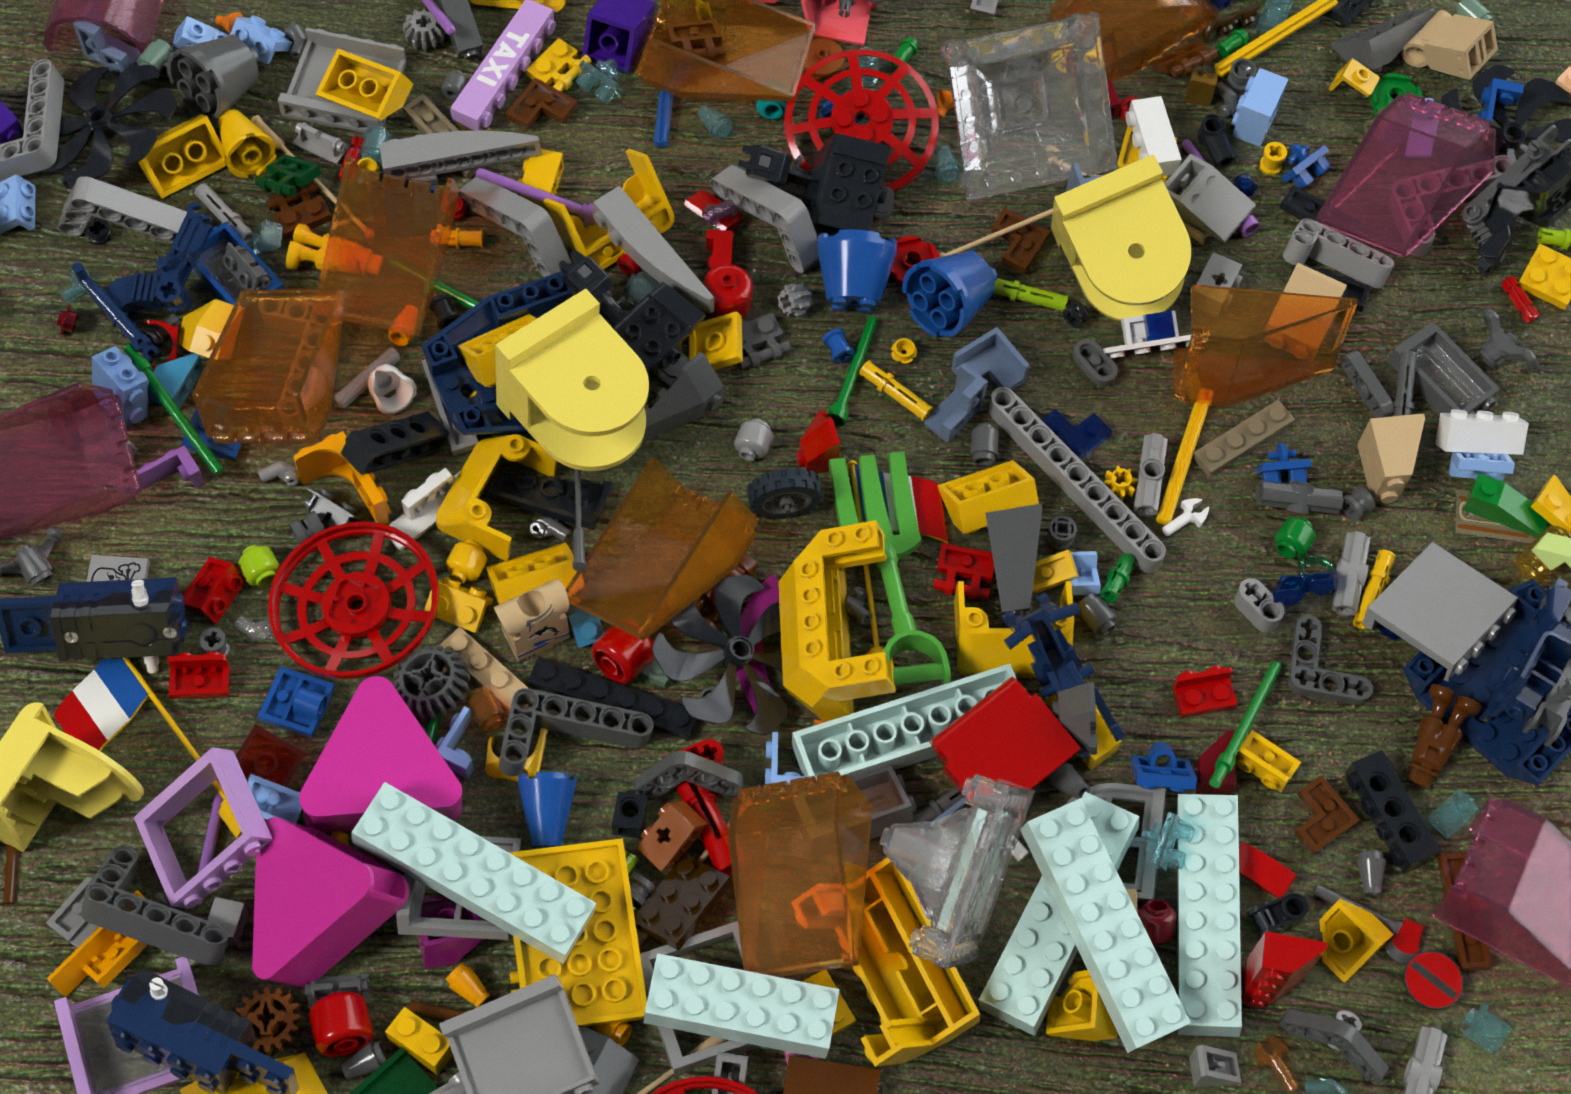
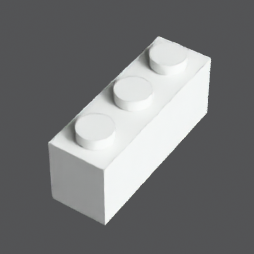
M1162 96L1132 100L1129 111L1126 112V123L1128 127L1132 128V142L1134 148H1138L1139 160L1154 154L1162 169V176L1172 175L1180 166L1182 159Z
M1453 409L1451 413H1440L1435 444L1445 452L1523 455L1529 423L1521 419L1518 413L1503 412L1502 415H1494L1492 412L1480 410L1477 411V414H1468L1467 411Z

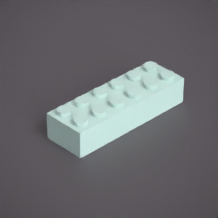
M657 953L645 1009L644 1023L826 1059L830 1048L839 989Z

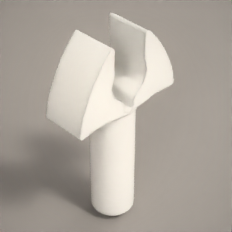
M1193 498L1182 501L1180 507L1184 510L1183 514L1162 528L1163 533L1166 536H1170L1189 522L1195 523L1198 528H1201L1207 517L1209 507L1200 513H1191L1194 508L1201 504L1202 499Z

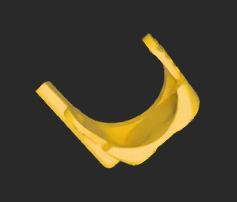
M541 728L535 750L527 758L525 768L520 773H528L527 779L536 777V772L540 771L548 733L547 729ZM490 736L485 763L486 773L493 778H503L518 782V775L508 776L500 770L499 758L492 751L494 737Z

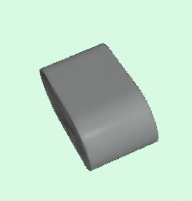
M1248 578L1241 582L1234 597L1236 608L1259 631L1264 633L1275 631L1284 615L1282 603L1259 580ZM1264 613L1272 614L1274 619L1267 618Z

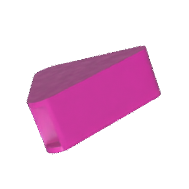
M372 676L363 680L301 789L299 801L303 810L305 824L307 827L318 829L324 833L353 831L384 782L452 821H456L460 817L463 808L461 783L393 684L381 676Z
M272 817L265 822L273 839L260 850L261 853L256 855L252 969L254 974L260 979L305 988V984H311V981L314 980L316 982L401 909L407 901L409 885L402 874L318 829Z

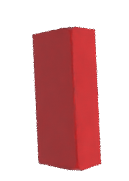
M706 190L697 192L684 202L685 206L720 230H729L734 233L743 219L741 214Z

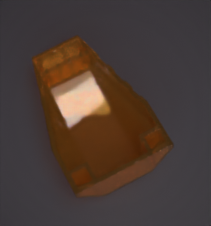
M1058 0L1050 10L1052 17L1067 41H1071L1079 47L1080 52L1077 57L1093 82L1109 79L1115 81L1143 70L1149 62L1162 57L1167 50L1173 46L1177 47L1189 35H1195L1217 19L1216 13L1207 0Z

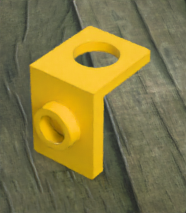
M1352 58L1337 72L1328 90L1332 92L1342 81H1345L1366 97H1369L1380 77Z

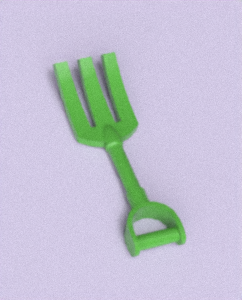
M905 451L888 454L898 535H893L875 455L859 456L866 522L876 520L885 534L884 546L887 561L876 562V565L881 571L892 614L891 624L895 635L888 640L884 649L887 661H890L897 653L906 650L919 651L934 661V663L895 667L893 671L894 685L941 680L942 684H948L951 680V672L946 651L941 642L933 635L916 630L913 615L909 613L897 567L898 560L910 555L921 543L909 485ZM845 458L828 460L839 527L857 524L859 521L851 492Z

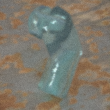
M73 269L70 273L71 285L60 292L61 297L67 304L86 292L78 282Z
M1330 1078L1305 1080L1306 1094H1349L1347 1088Z

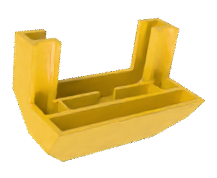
M876 520L820 530L778 581L783 686L793 697L822 721H830L854 713V699L896 692L893 679L894 665L891 661H887L885 652L851 657L849 614L845 607L847 601L846 568L887 561L884 546L885 534Z
M895 852L849 884L818 883L792 902L796 910V918L805 929H836L840 936L839 942L842 948L848 952L853 962L854 972L862 979L867 989V997L875 1005L880 1015V1028L883 1034L865 1035L861 1038L865 1047V1055L875 1067L906 1063L953 1040L980 1022V1012Z

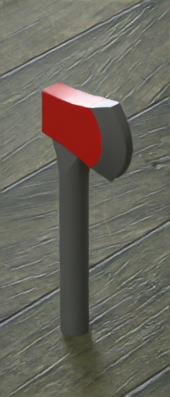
M1320 884L1316 886L1314 895L1332 904H1335L1341 898L1371 912L1394 934L1393 939L1384 947L1386 954L1393 961L1407 965L1408 961L1417 954L1423 926L1407 918L1403 922L1389 919Z

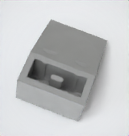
M1192 154L1184 160L1164 183L1181 219L1224 243L1256 207L1253 201L1217 169Z

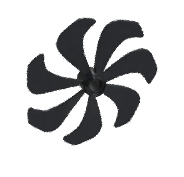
M136 65L125 69L116 81L107 108L104 105H97L95 91L98 82L109 71L108 67L92 68L77 79L69 89V96L80 109L86 112V115L79 118L61 117L59 137L79 133L58 148L56 162L50 168L43 171L52 173L67 167L79 156L93 136L92 151L86 164L80 170L64 177L65 180L72 184H75L79 177L100 178L111 169L113 156L108 139L113 138L116 134L122 136L131 147L125 165H131L144 159L157 141V132L151 128L117 124L116 118L139 112L155 111L169 119L178 106L171 91L166 88L157 89L138 102L114 114L111 113V110L134 87L142 82L159 78L160 73L154 65Z
M1495 65L1476 76L1472 86L1473 92L1483 108L1484 102H1481V95L1484 87H1488L1493 78L1506 80L1515 73L1514 69L1504 65ZM1542 78L1531 79L1525 84L1523 94L1519 98L1515 122H1510L1504 105L1495 101L1492 119L1501 128L1491 125L1485 135L1479 134L1481 125H1477V119L1467 114L1460 107L1459 90L1453 89L1441 98L1440 102L1441 115L1439 122L1442 128L1456 136L1495 137L1496 141L1479 150L1462 154L1455 153L1443 143H1440L1437 149L1438 162L1442 167L1448 169L1494 157L1498 150L1506 153V156H1509L1515 162V151L1520 148L1525 153L1529 148L1523 144L1525 139H1537L1552 125L1558 128V135L1553 141L1563 144L1568 139H1571V119L1557 120L1529 132H1526L1524 124L1534 111L1545 103L1561 102L1569 104L1571 100L1567 91L1555 82ZM1507 135L1512 136V137L1515 139V141H1514V140H1510V139L1507 137Z
M749 575L721 579L714 588V601L721 621L731 639L729 640L712 627L698 612L695 606V595L698 585L694 583L678 587L667 611L670 623L683 634L720 647L723 650L698 654L680 652L673 649L666 641L664 635L659 633L653 643L652 653L662 672L672 681L684 682L698 677L720 662L727 668L717 687L703 699L682 697L681 702L690 717L718 725L726 723L731 718L734 709L736 671L743 668L752 687L757 708L756 716L746 726V730L759 735L770 733L786 719L788 713L787 706L781 697L748 663L750 660H754L782 672V653H754V645L773 634L781 632L779 602L771 604L759 617L749 637H744L741 634L740 624L743 600L746 596L763 590L764 586ZM734 651L740 653L741 657L736 655Z

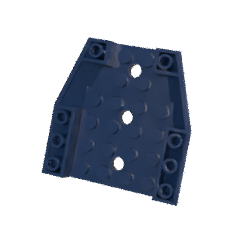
M562 271L486 297L422 344L432 382L451 422L463 435L528 432L516 417L509 420L496 405V386L485 387L476 381L459 353L457 345L528 314L539 318L573 297L572 289L563 282L564 273ZM465 389L476 391V395L471 398L464 397L461 393Z
M1530 579L1507 590L1518 597L1514 609L1517 610L1514 618L1509 624L1503 623L1500 626L1501 629L1498 635L1492 641L1487 640L1484 643L1483 650L1476 658L1470 657L1467 667L1460 675L1455 673L1448 682L1445 681L1444 678L1448 669L1421 651L1403 668V672L1417 700L1431 712L1433 700L1429 695V689L1432 684L1443 686L1455 693L1454 699L1447 708L1442 720L1446 725L1458 696L1468 697L1479 702L1483 706L1482 712L1499 679L1511 667L1518 665L1523 655L1530 651L1532 645L1542 635L1537 628L1538 606L1540 598L1547 590L1535 580ZM1571 707L1567 713V721L1560 735L1549 747L1543 745L1550 732L1547 727L1541 724L1537 729H1530L1525 734L1522 732V728L1526 721L1521 722L1518 719H1514L1505 711H1502L1496 717H1487V723H1480L1474 716H1469L1460 726L1464 734L1462 739L1506 777L1537 786L1571 751Z

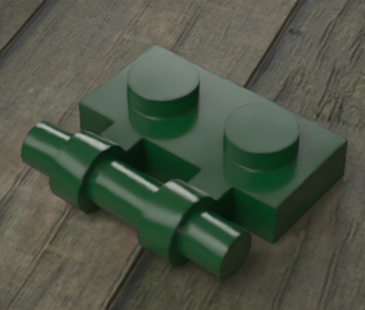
M283 154L266 166L267 173L264 176H256L254 182L264 191H275L279 196L293 197L297 193L295 185L307 186L322 173L318 164Z

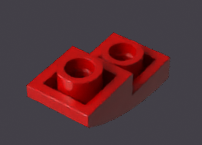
M1242 841L1239 845V875L1254 882L1257 888L1276 898L1285 896L1297 875L1246 842Z

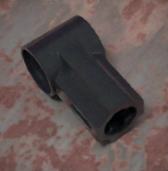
M1209 114L1202 120L1197 139L1201 145L1206 147L1214 167L1219 169L1226 168L1236 161L1237 156L1224 131V120L1219 115Z

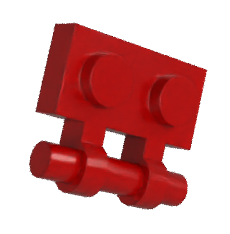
M942 543L936 572L947 574L946 580L935 578L933 589L944 591L943 594L952 595V593L956 592L958 582L954 581L955 576L972 579L971 585L964 584V595H967L968 599L977 600V598L988 600L990 589L979 587L980 581L989 583L992 581L994 572L992 552Z

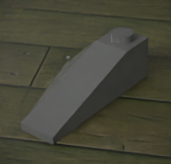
M1434 8L1414 9L1389 18V22L1368 26V31L1359 34L1357 32L1349 33L1331 42V47L1346 62L1353 58L1373 73L1381 71L1382 66L1391 62L1435 13Z
M702 352L698 353L675 374L678 380L668 390L662 388L657 393L659 396L651 408H644L646 413V430L642 442L700 418L710 410H716L724 400V385Z

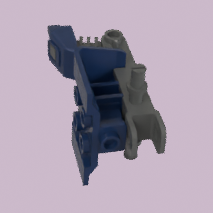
M1559 577L1539 601L1537 628L1542 635L1532 645L1530 651L1523 655L1518 665L1511 667L1499 679L1479 717V720L1483 721L1486 717H1496L1502 711H1505L1514 719H1518L1521 722L1526 721L1522 728V732L1525 734L1530 729H1537L1542 724L1550 730L1543 744L1546 747H1549L1560 735L1567 721V713L1571 707V607H1568L1571 603V590L1567 588L1568 583Z

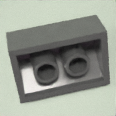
M581 1026L579 1030L600 1083L593 1086L594 1091L589 1094H624L640 1060L609 1037Z

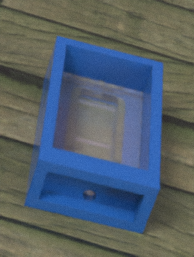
M227 222L213 228L192 271L218 300L242 307L238 321L243 327H246L262 316L259 309L261 299L267 295L287 297L283 282ZM228 242L234 247H245L257 261L255 266L260 265L270 275L271 284L267 288H257L255 297H252L240 285L236 277L223 263Z

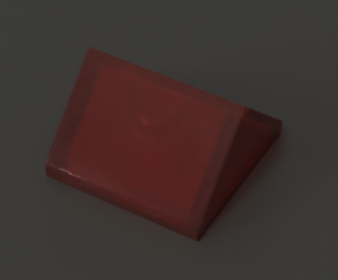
M255 724L237 752L236 758L247 781L250 774L287 787L307 753Z

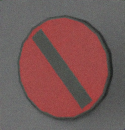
M1425 951L1417 953L1408 961L1403 971V984L1407 994L1416 1004L1426 1009L1439 1011L1449 1008L1459 1000L1463 991V975L1459 966L1449 956L1441 952Z

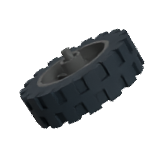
M786 468V470L782 471L776 469L772 470V473H763L760 478H754L752 483L748 484L747 489L751 512L753 514L756 513V516L760 518L764 516L765 519L771 520L773 518H777V520L785 519V517L796 518L800 514L806 515L810 513V510H816L818 505L823 503L824 499L820 476L818 474L815 475L814 471H806L804 468H799L798 470Z

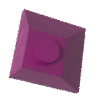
M442 894L426 897L423 900L421 917L454 919L456 902ZM464 907L462 908L461 919L480 920L477 914ZM417 935L425 970L455 964L483 940L479 938Z

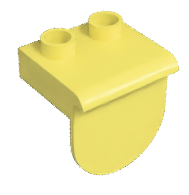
M35 702L25 706L0 741V841L15 847L21 852L25 851L56 803L92 819L121 799L139 801L144 795V789L141 784L121 765L92 746L58 730L42 703Z

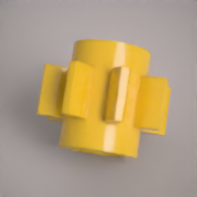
M1117 466L1113 473L1111 471L1106 472L1104 477L1106 481L1103 483L1122 502L1126 495L1133 497L1134 487L1138 479L1132 478L1131 469L1126 470Z

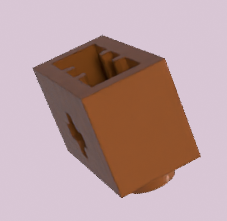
M684 800L666 803L658 812L659 819L655 824H651L641 834L643 840L636 847L661 872L673 868L708 825Z

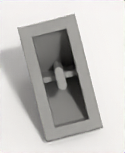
M1199 1045L1190 1055L1193 1087L1241 1083L1237 1053Z
M717 1052L714 1077L729 1079L745 1085L748 1056ZM712 1089V1094H734L724 1090Z

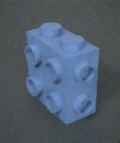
M116 346L92 356L93 395L123 428L139 423L147 418L149 404L147 386H149V381L145 373L138 371L132 364L129 356L123 354Z

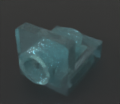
M1457 789L1428 816L1427 820L1448 840L1474 817L1479 808L1470 795Z
M1482 1003L1477 1009L1472 1007L1465 1016L1463 1023L1467 1024L1462 1034L1487 1051L1495 1054L1498 1052L1511 1027L1487 1012L1489 1005Z

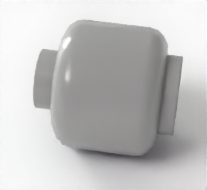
M752 419L742 423L734 440L735 449L739 452L741 458L747 461L765 458L774 439L773 432L766 422L760 419Z

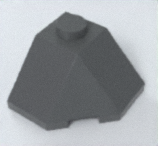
M1094 682L1059 691L1058 701H1052L1054 716L1059 719V722L1081 747L1091 755L1097 754Z

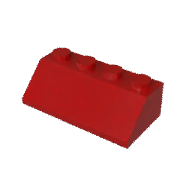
M1265 931L1241 966V1002L1255 1009H1262L1264 1006L1268 1007L1302 982L1326 951L1328 943Z

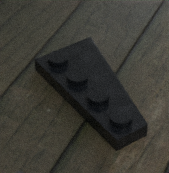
M498 473L489 492L490 500L576 525L575 482L562 481L561 477L550 476L549 479H539L531 474ZM581 479L582 527L595 530L613 489V482L603 481V484L589 483L587 479Z

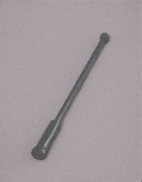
M575 469L576 529L573 531L574 561L572 568L575 571H584L587 568V562L585 561V531L582 529L581 476L580 470Z

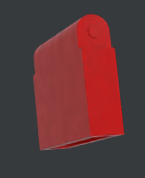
M1014 677L1007 679L929 741L935 753L945 764L942 771L963 797L968 800V803L986 825L1081 749L1036 693L1031 697Z

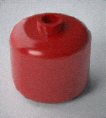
M734 264L715 266L707 273L703 280V285L714 297V311L712 313L706 312V314L713 319L737 311L742 316V319L746 317L752 308L753 282L750 275L743 268Z
M628 620L617 621L595 641L592 646V657L597 667L605 676L616 683L628 684L635 680L653 662L655 658L652 653L653 641L647 632L634 622Z
M356 992L331 993L313 1004L309 1011V1020L316 1048L320 1054L326 1057L337 1058L355 1054L370 1043L374 1037L366 1001L363 996Z

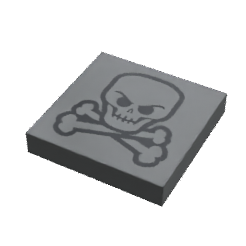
M91 555L86 582L147 579L150 565L149 559Z

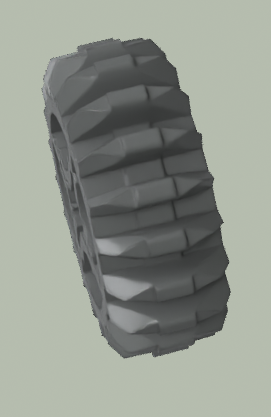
M427 644L424 651L416 648L415 655L406 657L407 661L405 663H398L400 671L393 672L395 681L392 684L414 717L418 715L419 718L425 720L429 715L435 720L440 712L446 716L447 709L450 707L456 710L455 703L456 701H464L462 693L469 691L467 683L471 680L468 674V666L460 654L454 653L453 649L449 648V646L444 649L443 646L437 644L433 649ZM443 668L450 669V676L444 675L442 672ZM413 687L419 690L418 696L412 695Z

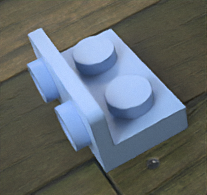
M1452 452L1449 475L1451 477L1476 479L1480 473L1503 481L1505 473L1513 474L1515 463L1508 454Z

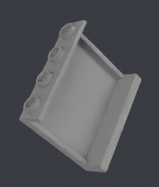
M306 28L307 43L287 94L281 92L278 98L281 116L381 136L387 117L383 120L375 119L318 97L316 92L337 48L404 73L407 65L405 48L395 44L389 45L375 42L371 39H360L346 34L326 32L322 29Z
M1432 542L1367 607L1362 624L1372 630L1380 623L1448 669L1444 678L1448 682L1455 673L1460 675L1465 670L1471 656L1476 658L1481 653L1487 640L1492 641L1498 635L1501 629L1500 626L1503 623H1510L1517 612L1514 606L1518 597Z
M555 974L439 1023L443 1036L449 1041L467 1094H589L594 1091L593 1086L600 1084L563 984Z

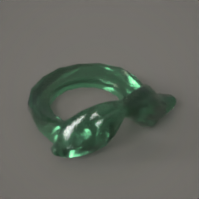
M1305 555L1298 559V579L1304 593L1308 589L1324 590L1332 585L1336 572L1329 560L1324 557ZM1312 565H1322L1328 570L1329 579L1324 583H1315L1307 578L1304 569Z

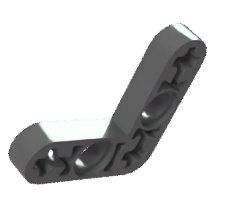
M1301 616L1293 631L1288 675L1290 689L1300 695L1353 705L1365 704L1373 692L1371 682L1362 676L1318 668L1322 625L1315 616ZM1305 624L1310 625V630H1312L1308 640H1304L1306 629L1303 627ZM1299 649L1309 650L1312 654V659L1302 660L1298 656L1297 651ZM1299 675L1304 676V680L1307 681L1305 685L1300 684ZM1317 677V678H1319V680H1318V682H1317V684H1316V688H1314V685H1315L1314 680H1315V678ZM1326 679L1335 681L1338 685V690H1326L1323 686V681ZM1345 683H1347V685H1346V687H1345V689H1347V691H1346L1345 693H1342V691H1343V689H1344V686H1345ZM1356 686H1360L1363 692L1361 696L1357 695V691L1354 689Z
M676 751L635 779L634 791L641 792L643 796H647L648 800H654L686 780L721 795L735 796L743 790V775L738 771L691 752Z
M1287 1009L1280 1021L1281 1027L1294 1036L1336 1046L1353 1067L1366 1079L1376 1083L1383 1081L1389 1069L1388 1065L1351 1024L1342 1020L1294 1009Z

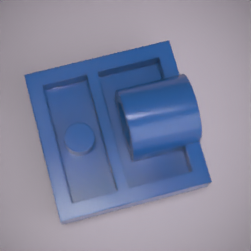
M280 666L257 716L258 720L313 739L334 693L335 684Z
M1159 742L1153 744L1149 748L1147 756L1131 755L1130 767L1136 784L1140 785V787L1149 790H1155L1158 787H1169L1170 790L1176 792H1186L1187 789L1196 790L1197 777L1190 760L1176 759L1173 749L1167 743ZM1160 755L1169 756L1165 763L1160 764L1155 761Z

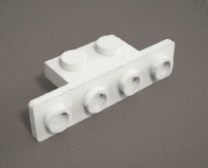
M1175 311L1123 318L1121 323L1125 345L1103 348V351L1110 358L1125 356L1124 351L1134 350L1136 355L1151 352L1150 347L1160 346L1161 351L1177 348L1176 343L1186 342V347L1202 344V339L1209 337V332L1179 336Z
M444 468L439 473L431 474L423 485L417 489L410 490L404 496V499L401 500L404 514L388 526L397 528L416 540L436 524L437 511L460 472L452 476ZM389 539L399 550L405 548L402 544Z

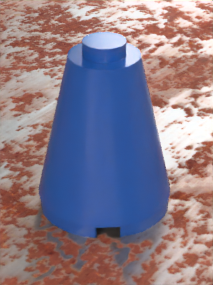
M536 772V778L527 779L528 773L518 775V785L531 847L541 849L562 846L577 785V776L573 775L569 778L568 773Z

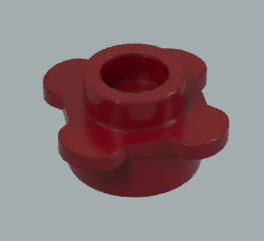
M70 304L66 311H60L57 320V326L61 327L60 335H63L64 331L72 333L77 322L78 312L72 311V305Z

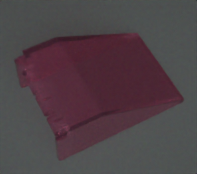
M1409 92L1404 96L1399 94L1374 119L1316 216V221L1333 230L1406 258L1493 173L1495 166L1496 129L1490 128L1491 121L1474 115L1471 117L1469 113L1454 108L1448 109L1446 105L1429 99L1425 102V98Z
M78 382L0 415V538L103 513L136 499V495H139L138 492H141L142 489L137 471L129 472L136 465L131 445L123 446V443L129 441L124 419H116L123 415L119 397L114 395L113 389Z
M1489 798L1470 824L1469 830L1475 833L1473 837L1474 842H1471L1463 860L1464 865L1460 867L1454 881L1455 886L1452 885L1434 909L1432 916L1571 988V842L1546 818L1506 798L1502 802L1495 798Z

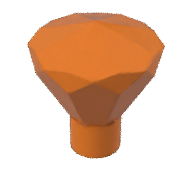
M232 12L226 16L217 15L215 23L216 25L223 26L230 34L236 18L243 17L241 12Z
M937 90L939 118L944 119L947 111L960 101L959 97L951 91Z

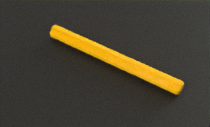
M1317 0L1221 60L1214 66L1217 76L1224 77L1229 74L1235 60L1241 58L1253 59L1336 7L1338 4L1337 0Z
M1204 385L1199 388L1156 518L1159 524L1167 525L1172 521L1214 392L1211 387Z

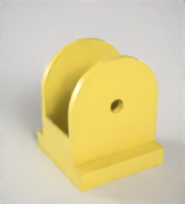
M1154 154L1054 197L1051 232L1059 248L1062 247L1089 303L1104 316L1119 322L1123 318L1166 312L1179 297L1190 264V238L1162 180L1163 172Z
M584 289L495 344L496 405L509 420L516 417L539 445L557 462L577 470L600 471L625 462L641 445L646 430L644 407L648 398L649 379L641 359L599 314L600 303L587 289Z

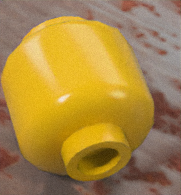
M471 540L456 543L445 564L450 572V577L459 580L462 584L465 581H476L487 562L484 548Z

